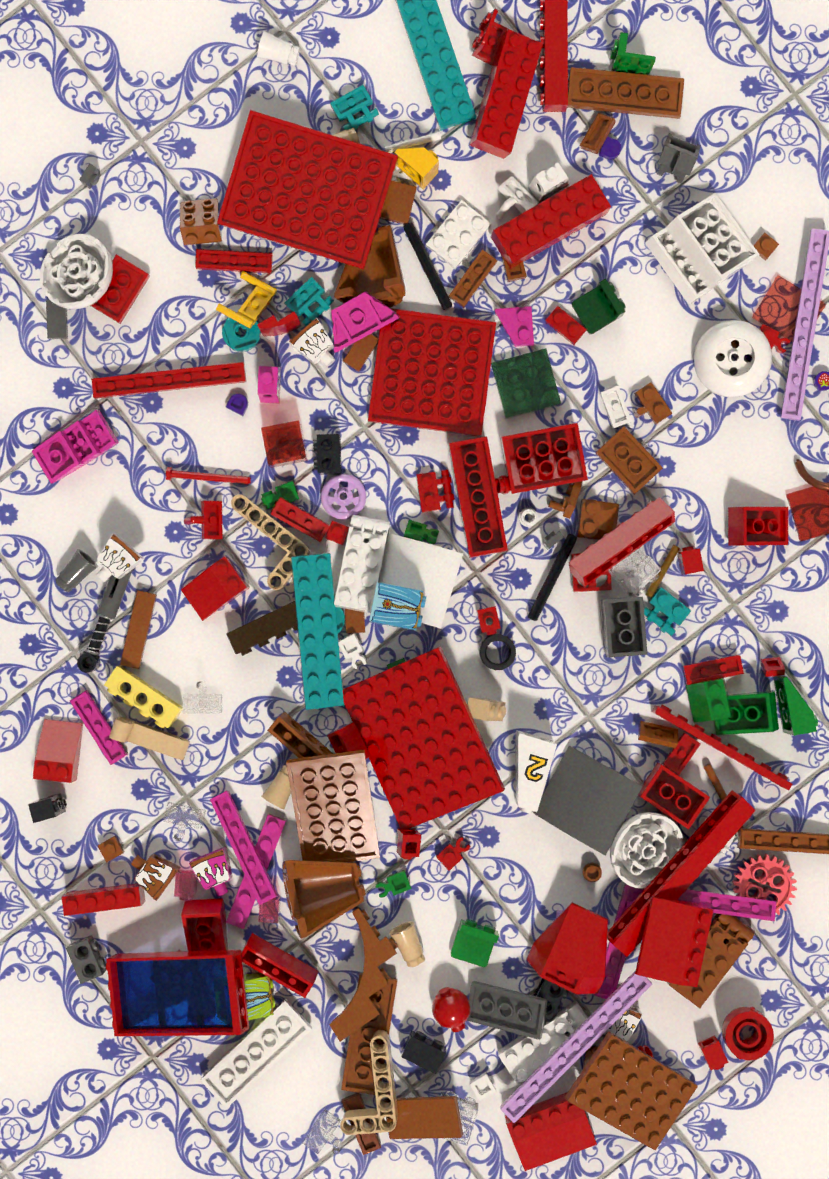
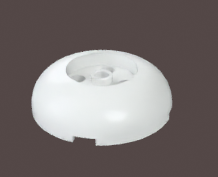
M75 234L63 238L56 243L58 246L51 253H47L40 270L41 288L44 294L60 307L66 309L88 307L105 294L111 283L113 275L111 256L107 248L93 236Z
M729 320L714 325L703 334L695 349L694 368L700 382L714 394L723 397H740L756 390L768 376L772 365V350L768 339L760 329L745 321ZM733 340H737L739 342V346L737 348H733L731 346V342ZM718 353H722L724 355L723 361H718L716 359V355ZM732 354L737 355V361L731 360ZM746 354L752 356L751 362L744 361ZM732 367L737 369V374L734 376L729 373V369Z
M652 812L640 813L627 819L622 824L610 847V861L617 876L629 886L646 888L682 847L681 838L683 836L679 827L668 817Z

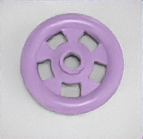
M338 474L328 479L321 490V503L325 511L332 517L343 520L350 519L352 515H358L364 508L366 491L363 484L356 477L349 474ZM340 482H348V488L339 487ZM331 488L336 489L334 497L328 496ZM357 489L359 496L353 498L351 490ZM340 494H347V498L345 500H341ZM334 502L341 506L338 511L331 506ZM353 502L355 507L348 511L345 506Z

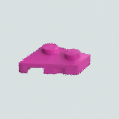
M532 306L494 310L514 347L534 346Z

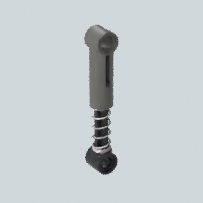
M134 569L121 579L113 575L110 576L97 611L99 619L95 623V630L92 631L93 636L89 639V647H86V650L77 660V666L80 671L89 673L96 671L100 667L99 650L102 649V642L105 641V634L108 633L107 628L111 624L110 620L115 619ZM87 658H90L93 662L90 668L85 665Z

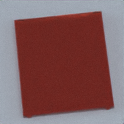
M777 275L755 313H753L752 318L780 332L779 335L793 342L801 289ZM822 301L819 304L817 319L826 306Z
M810 487L786 494L800 542L829 534V491Z

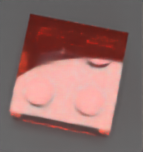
M299 420L261 428L268 466L270 468L308 461Z

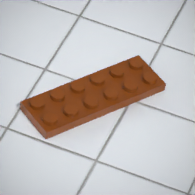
M571 67L567 108L680 119L684 78Z
M359 973V980H358L357 989H358V987H359L360 980H361V977H362V974H363V973ZM389 977L386 979L388 984L370 996L371 999L375 998L381 1007L378 1009L379 1015L350 1035L341 1090L375 1095L370 1041L377 1030H384L389 1034L397 978ZM375 1039L377 1044H384V1041L382 1039ZM377 1059L380 1064L385 1063V1059Z

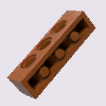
M285 711L267 730L298 758L334 754Z

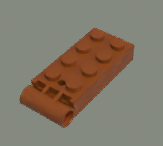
M716 913L709 929L698 987L682 986L667 982L668 985L698 1008H701L748 946V942L753 938L755 930L736 916Z

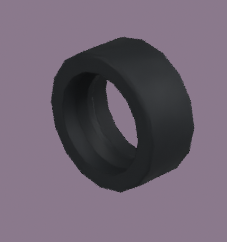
M493 634L486 637L481 643L479 655L482 663L488 668L504 670L514 662L516 647L507 636ZM494 641L504 642L509 649L508 658L502 663H493L486 655L488 645Z

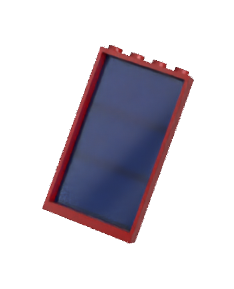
M241 950L121 953L106 959L114 1037L242 1035L249 1029Z

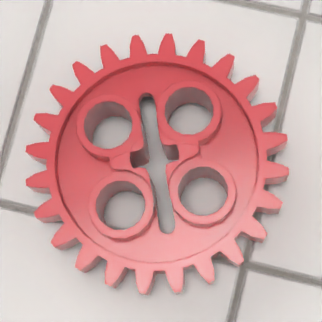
M757 854V860L750 856V863L743 860L745 867H737L741 872L740 874L734 873L738 880L732 881L734 885L738 886L733 889L734 893H739L736 896L766 900L769 894H774L773 901H776V913L780 915V908L786 911L785 904L792 905L789 898L796 897L791 891L797 890L792 885L797 880L790 878L794 875V872L788 871L790 866L788 864L783 865L784 861L782 859L777 861V857L774 855L769 859L768 854H765L763 859ZM762 869L763 874L760 877H755V871ZM775 876H781V881L778 884H773ZM753 879L761 884L767 883L770 887L780 889L781 891L776 892L768 887L762 888L759 884L749 882L748 880ZM756 887V893L748 895V890Z

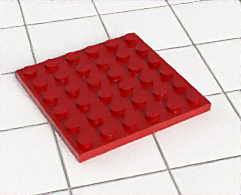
M392 309L399 314L400 318L380 328L368 422L481 437L496 322Z

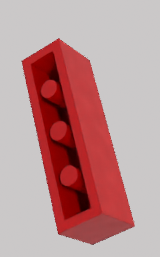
M138 883L67 892L61 897L64 916L142 906L146 901L144 889Z
M254 933L250 935L241 951L243 963L304 998L314 985L319 972Z

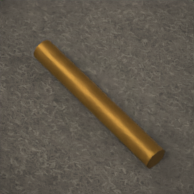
M672 546L647 590L646 596L652 598L680 549L678 546Z

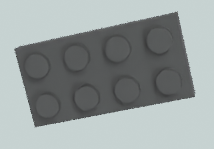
M473 981L471 982L469 996L470 1015L467 1021L540 1040L543 1033L548 999Z

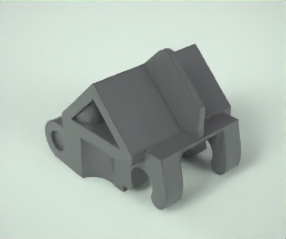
M669 133L658 160L660 168L657 175L663 176L665 172L677 176V183L682 184L685 176H690L701 145L697 144L696 146L673 137V134Z

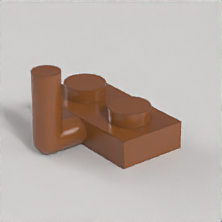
M652 382L634 393L642 404V407H639L634 412L636 418L648 413L656 425L672 414Z
M583 481L573 484L569 483L566 490L568 497H565L563 504L550 500L548 507L564 512L563 516L570 519L576 507Z

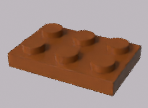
M624 426L595 453L634 495L663 469Z

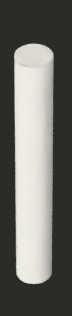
M440 132L388 145L384 147L385 152L393 153L397 149H406L441 139Z

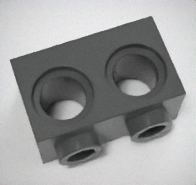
M92 935L73 942L66 948L80 984L105 973L106 961L104 957L100 956L98 951L99 944L96 939H93ZM81 946L87 947V954L81 951ZM88 964H93L96 971L89 970Z

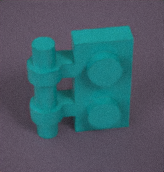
M364 85L330 103L339 122L345 119L349 122L342 126L344 130L352 128L357 130L359 129L358 126L365 122L370 123L374 117L379 115L376 108L369 111L368 106L372 105L373 101ZM359 111L363 112V115L356 119L352 116Z
M311 277L284 304L291 312H295L298 318L304 313L307 317L302 323L307 326L324 311L329 310V306L334 300L330 296L323 300L321 296L325 293V290ZM314 302H317L319 306L311 312L308 308Z
M662 587L657 590L649 601L654 608L652 610H649L647 607L644 608L646 619L649 622H654L660 627L659 630L663 633H668L670 636L676 632L671 627V624L674 622L680 626L691 612L689 608ZM659 611L668 617L665 621L657 616Z

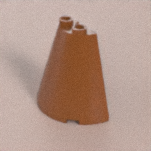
M390 225L378 228V231L375 233L364 270L345 264L334 293V298L338 301L345 303L365 291L389 308L403 301L406 287L393 230Z
M283 861L282 868L286 869V873L282 874L287 903L292 920L298 924L295 925V929L301 939L364 902L365 888L363 884H359L358 877H361V869L356 863Z

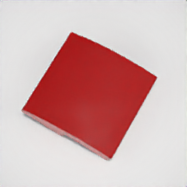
M292 312L279 321L272 315L257 326L263 336H277L301 327V323L296 313Z

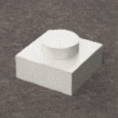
M486 1072L469 1082L479 1101L496 1092V1088Z

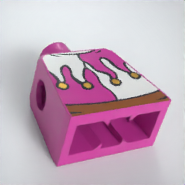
M259 366L258 396L260 403L280 404L281 367Z
M226 846L191 860L189 865L205 890L214 887L218 897L228 893L225 882L231 880L232 871Z

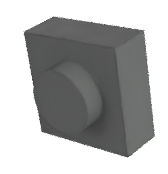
M89 163L79 180L85 187L91 189L92 186L98 183L100 172Z
M553 531L544 538L546 542L543 545L548 550L563 539L564 536L560 531L556 534Z

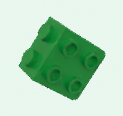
M620 32L618 39L614 40L610 51V59L613 60L611 71L649 75L656 57L626 52L628 33Z
M461 919L451 949V957L486 967L493 945L497 943L499 938L498 930L490 925H479L471 919Z

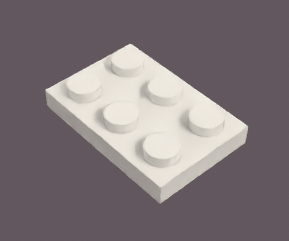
M461 200L426 243V247L456 270L491 226V223Z

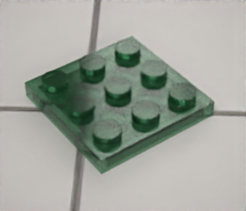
M546 348L491 363L505 419L561 404Z

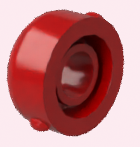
M739 1007L734 1009L725 1017L722 1025L723 1040L739 1060H757L766 1055L772 1047L774 1041L772 1025L755 1007ZM746 1025L754 1026L755 1030L750 1038L740 1039L739 1032L742 1027Z

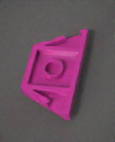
M366 291L332 310L334 352L336 353L397 320L400 318L399 314Z

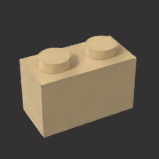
M469 697L468 708L475 719L503 721L506 715V702Z

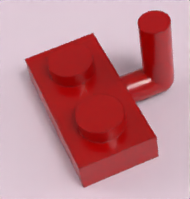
M201 501V516L186 517L184 524H202V539H223L222 501Z

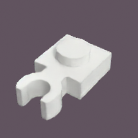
M355 632L338 640V645L345 658H352L354 669L358 668L356 660H361L364 665L367 663L366 657L360 654L363 651V647Z

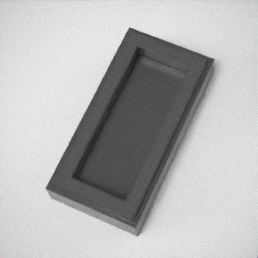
M46 300L47 338L68 339L67 309L56 305L51 300Z

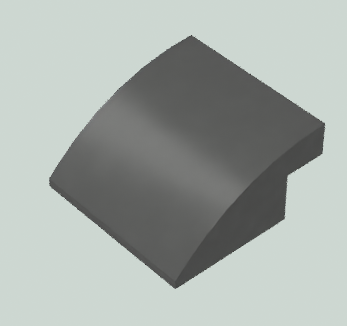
M568 746L541 797L538 811L533 813L606 856L643 786L581 751Z

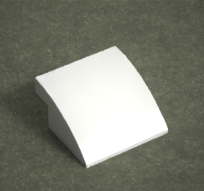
M716 193L676 216L666 228L651 236L645 243L689 305L760 255Z
M389 533L378 582L423 591V596L427 597L425 607H420L419 615L423 616L421 623L441 629L463 553Z

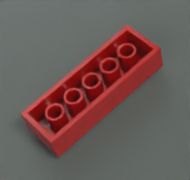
M510 29L501 36L469 146L502 159L511 154L543 43Z
M591 174L493 230L491 239L501 256L504 257L509 269H512L521 262L530 259L607 215L611 205Z
M487 436L449 443L448 447L469 558L507 552L508 547Z

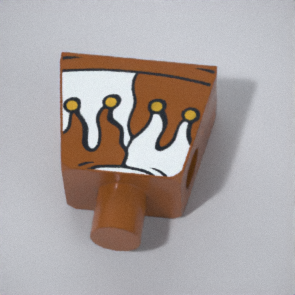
M152 854L147 861L137 855L131 863L132 866L139 870L134 878L135 881L156 901L181 868L155 854Z

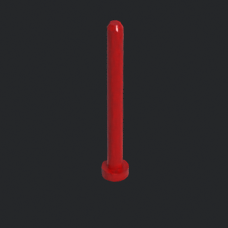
M172 467L166 468V480L170 481L172 478L240 484L251 483V478L247 476L173 470Z

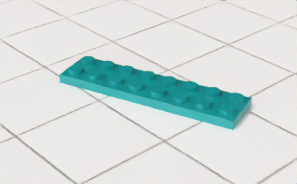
M395 0L440 131L476 119V114L437 0Z
M330 553L292 556L291 565L305 709L343 706L344 700Z

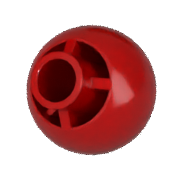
M445 987L439 990L432 1003L434 1019L441 1026L451 1028L452 1032L462 1031L466 1027L465 1022L470 1015V1002L467 996L462 991L454 988Z

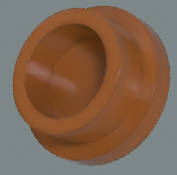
M588 863L583 868V876L589 882H596L602 876V870L596 863Z

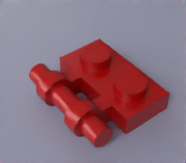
M449 470L441 471V479H436L435 472L416 474L422 513L441 510L440 502H446V509L454 508L453 500L455 498L451 491L450 483H452V478L449 477ZM438 485H443V496L438 494Z

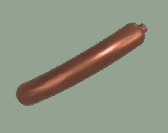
M799 459L796 460V469L808 484L815 488L829 491V483L813 478L806 471L803 462Z

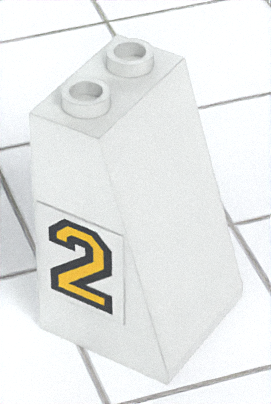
M516 730L515 802L521 811L531 814L532 811H538L557 744L552 740Z

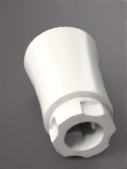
M264 31L259 43L257 58L296 66L300 47L294 46L293 43L284 41Z

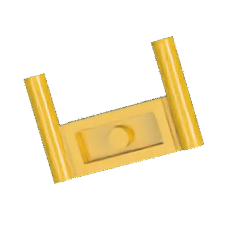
M243 271L240 278L256 286L238 312L220 303L216 310L251 328L269 305L277 289Z

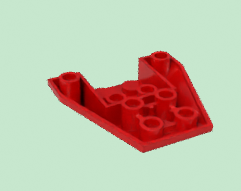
M572 902L534 941L527 961L541 978L572 993L598 994L606 973L608 919Z

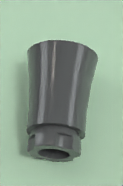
M77 549L72 559L55 579L56 584L69 593L86 576L98 568V565L88 554Z

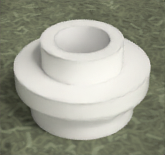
M525 508L519 514L520 523L526 527L535 525L538 520V514L532 508ZM526 514L532 516L530 521L525 520Z

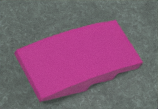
M95 410L83 420H78L64 431L57 432L32 450V453L50 483L53 484L118 444L119 441L100 410Z

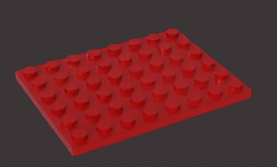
M250 110L217 224L364 270L399 157L395 154Z
M441 646L343 689V700L346 709L371 756L369 760L396 820L403 831L505 790Z

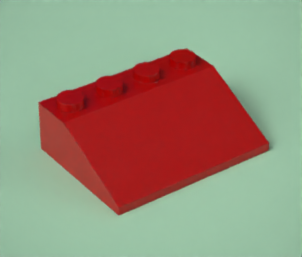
M578 423L500 438L511 494L588 480Z
M651 896L635 974L677 985L698 987L713 909L701 903Z
M568 1092L532 1105L515 1123L505 1115L506 1125L525 1171L597 1145L585 1110L567 1101L565 1096Z

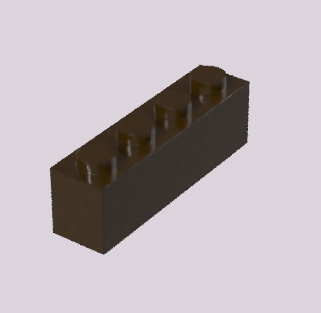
M295 601L226 633L235 654L241 653L244 656L252 652L251 648L256 645L259 648L269 644V639L273 637L279 639L286 636V631L292 628L294 631L298 630Z

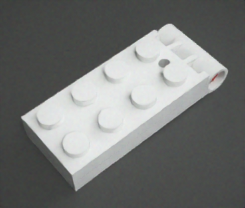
M352 515L334 601L335 607L371 613L389 531V521Z
M577 1001L567 1005L556 1016L553 1015L551 1020H544L543 1033L540 1040L521 1035L498 1050V1056L518 1087L588 1018Z

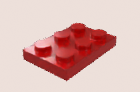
M116 254L112 260L113 275L111 283L105 294L90 306L121 324L150 275Z

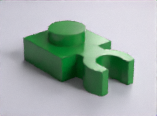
M409 520L404 537L421 542L424 539L430 544H436L439 530L426 529V524Z
M405 870L387 876V883L378 882L375 885L376 888L383 887L385 889L383 893L379 894L380 898L387 896L390 891L395 896L411 889Z

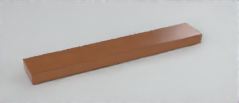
M740 828L738 831L737 847L741 849L829 854V834Z

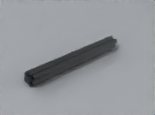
M407 223L404 225V231L442 309L448 310L452 307V302L413 223Z
M567 535L528 614L529 619L533 621L538 620L577 541L575 535Z

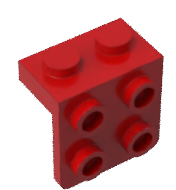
M494 9L491 13L488 12L485 19L482 20L478 29L480 33L474 39L471 47L474 49L473 57L491 66L494 62L500 38L508 29L494 22L498 13L497 9Z

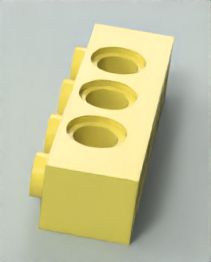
M121 665L116 666L104 684L110 694L121 696L124 698L123 702L130 707L134 705L140 709L139 713L147 718L149 716L156 720L154 723L163 729L165 727L170 728L184 709V707ZM125 682H128L131 685V691L129 693L125 692L123 689V685ZM141 693L146 694V703L140 702L139 695ZM156 704L163 706L162 714L156 713Z

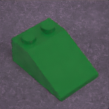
M774 676L783 733L795 736L817 732L818 719L816 715H814L788 677Z
M775 691L728 695L732 717L715 720L716 735L774 732L779 729Z

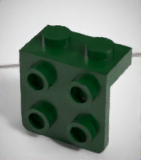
M606 278L600 281L596 288L572 302V308L589 334H594L622 317L626 312L623 300L617 298L614 285L611 282L608 283Z

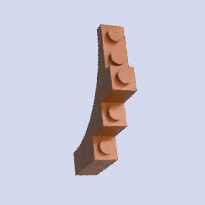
M359 907L352 913L359 925L363 938L364 969L359 987L352 1000L342 1013L329 1023L340 1042L379 1015L378 1009L381 1007L376 999H371L370 996L388 984L386 979L389 976L384 968L379 969L378 966L396 955L395 949L398 948L392 937L388 939L385 936L379 940L378 937L381 934L375 925L373 927L370 926L368 923L370 917L364 909L360 910Z

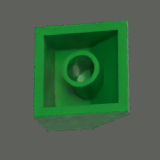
M724 678L686 685L694 723L732 717Z

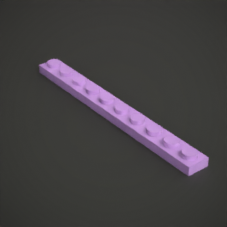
M811 229L780 416L783 419L801 420L829 248L828 230Z
M634 971L500 1106V1110L515 1123L652 985V982L647 977L636 975Z

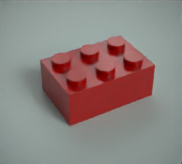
M658 762L643 783V787L638 796L687 829H690L710 799L708 795Z

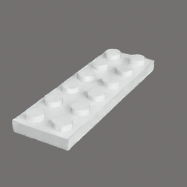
M287 999L273 1010L274 1015L263 1019L201 1077L200 1081L226 1109L312 1029V1026Z

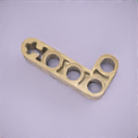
M124 717L115 718L109 738L124 743L131 742L180 760H184L190 741L185 738Z

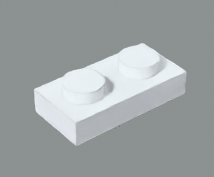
M619 386L600 392L613 429L632 422Z

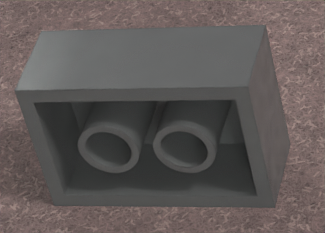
M643 597L601 600L606 657L648 655Z

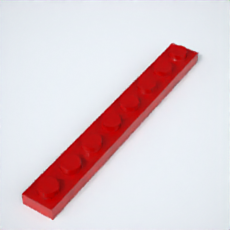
M244 362L93 378L91 380L93 398L98 399L246 382Z
M655 705L651 711L789 791L793 785L787 781L789 777L780 772L777 775L771 772L772 768L763 762L760 765L755 763L753 756L747 753L744 755L738 753L739 748L730 743L727 746L721 743L722 739L713 733L710 736L705 734L704 728L697 724L694 726L688 724V719L680 714L677 717L671 714L672 710L664 705H661V707Z

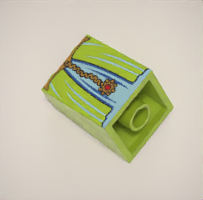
M262 973L244 974L248 1020L274 1015L275 1000L271 995V989L273 988L272 979ZM227 976L214 978L218 1017L227 1024H232Z

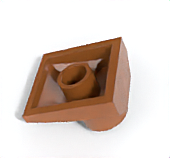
M581 499L577 537L600 540L603 535L616 529L619 504L593 499Z

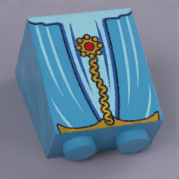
M377 582L369 621L370 623L416 631V627H421L423 616L419 615L420 607H425L427 596H423V591Z

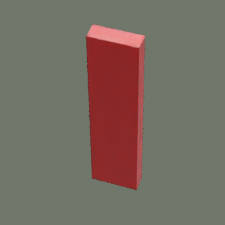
M196 249L195 268L199 270L245 271L272 274V253Z

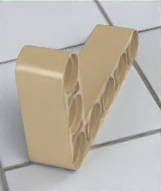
M239 494L235 495L231 500L232 508L287 552L267 578V584L271 589L281 590L293 577L292 571L286 572L284 570V564L291 561L292 556H297L295 552L298 547L303 546L305 548V555H309L310 550L306 544L247 497ZM239 499L245 500V506L242 509L236 507V502ZM254 511L260 512V518L257 521L251 519V514ZM268 523L275 524V530L272 533L266 531ZM285 534L291 538L287 545L281 543V537ZM275 576L281 578V585L278 587L272 585V579Z
M377 1030L370 1041L377 1108L345 1112L340 1128L346 1135L390 1132L396 1127L398 1108L389 1034L384 1030ZM375 1039H382L384 1041V1044H377ZM383 1058L387 1063L380 1064L377 1059ZM380 1078H386L389 1082L386 1084L382 1083ZM388 1097L391 1102L385 1103L382 1098ZM384 1117H390L393 1121L387 1122ZM370 1118L374 1123L369 1124L365 1119ZM346 1120H352L354 1125L347 1124Z

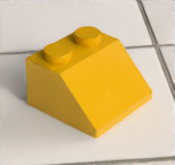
M423 147L397 149L394 152L399 157L396 166L423 190L438 174L439 160L436 153L432 150L428 151Z

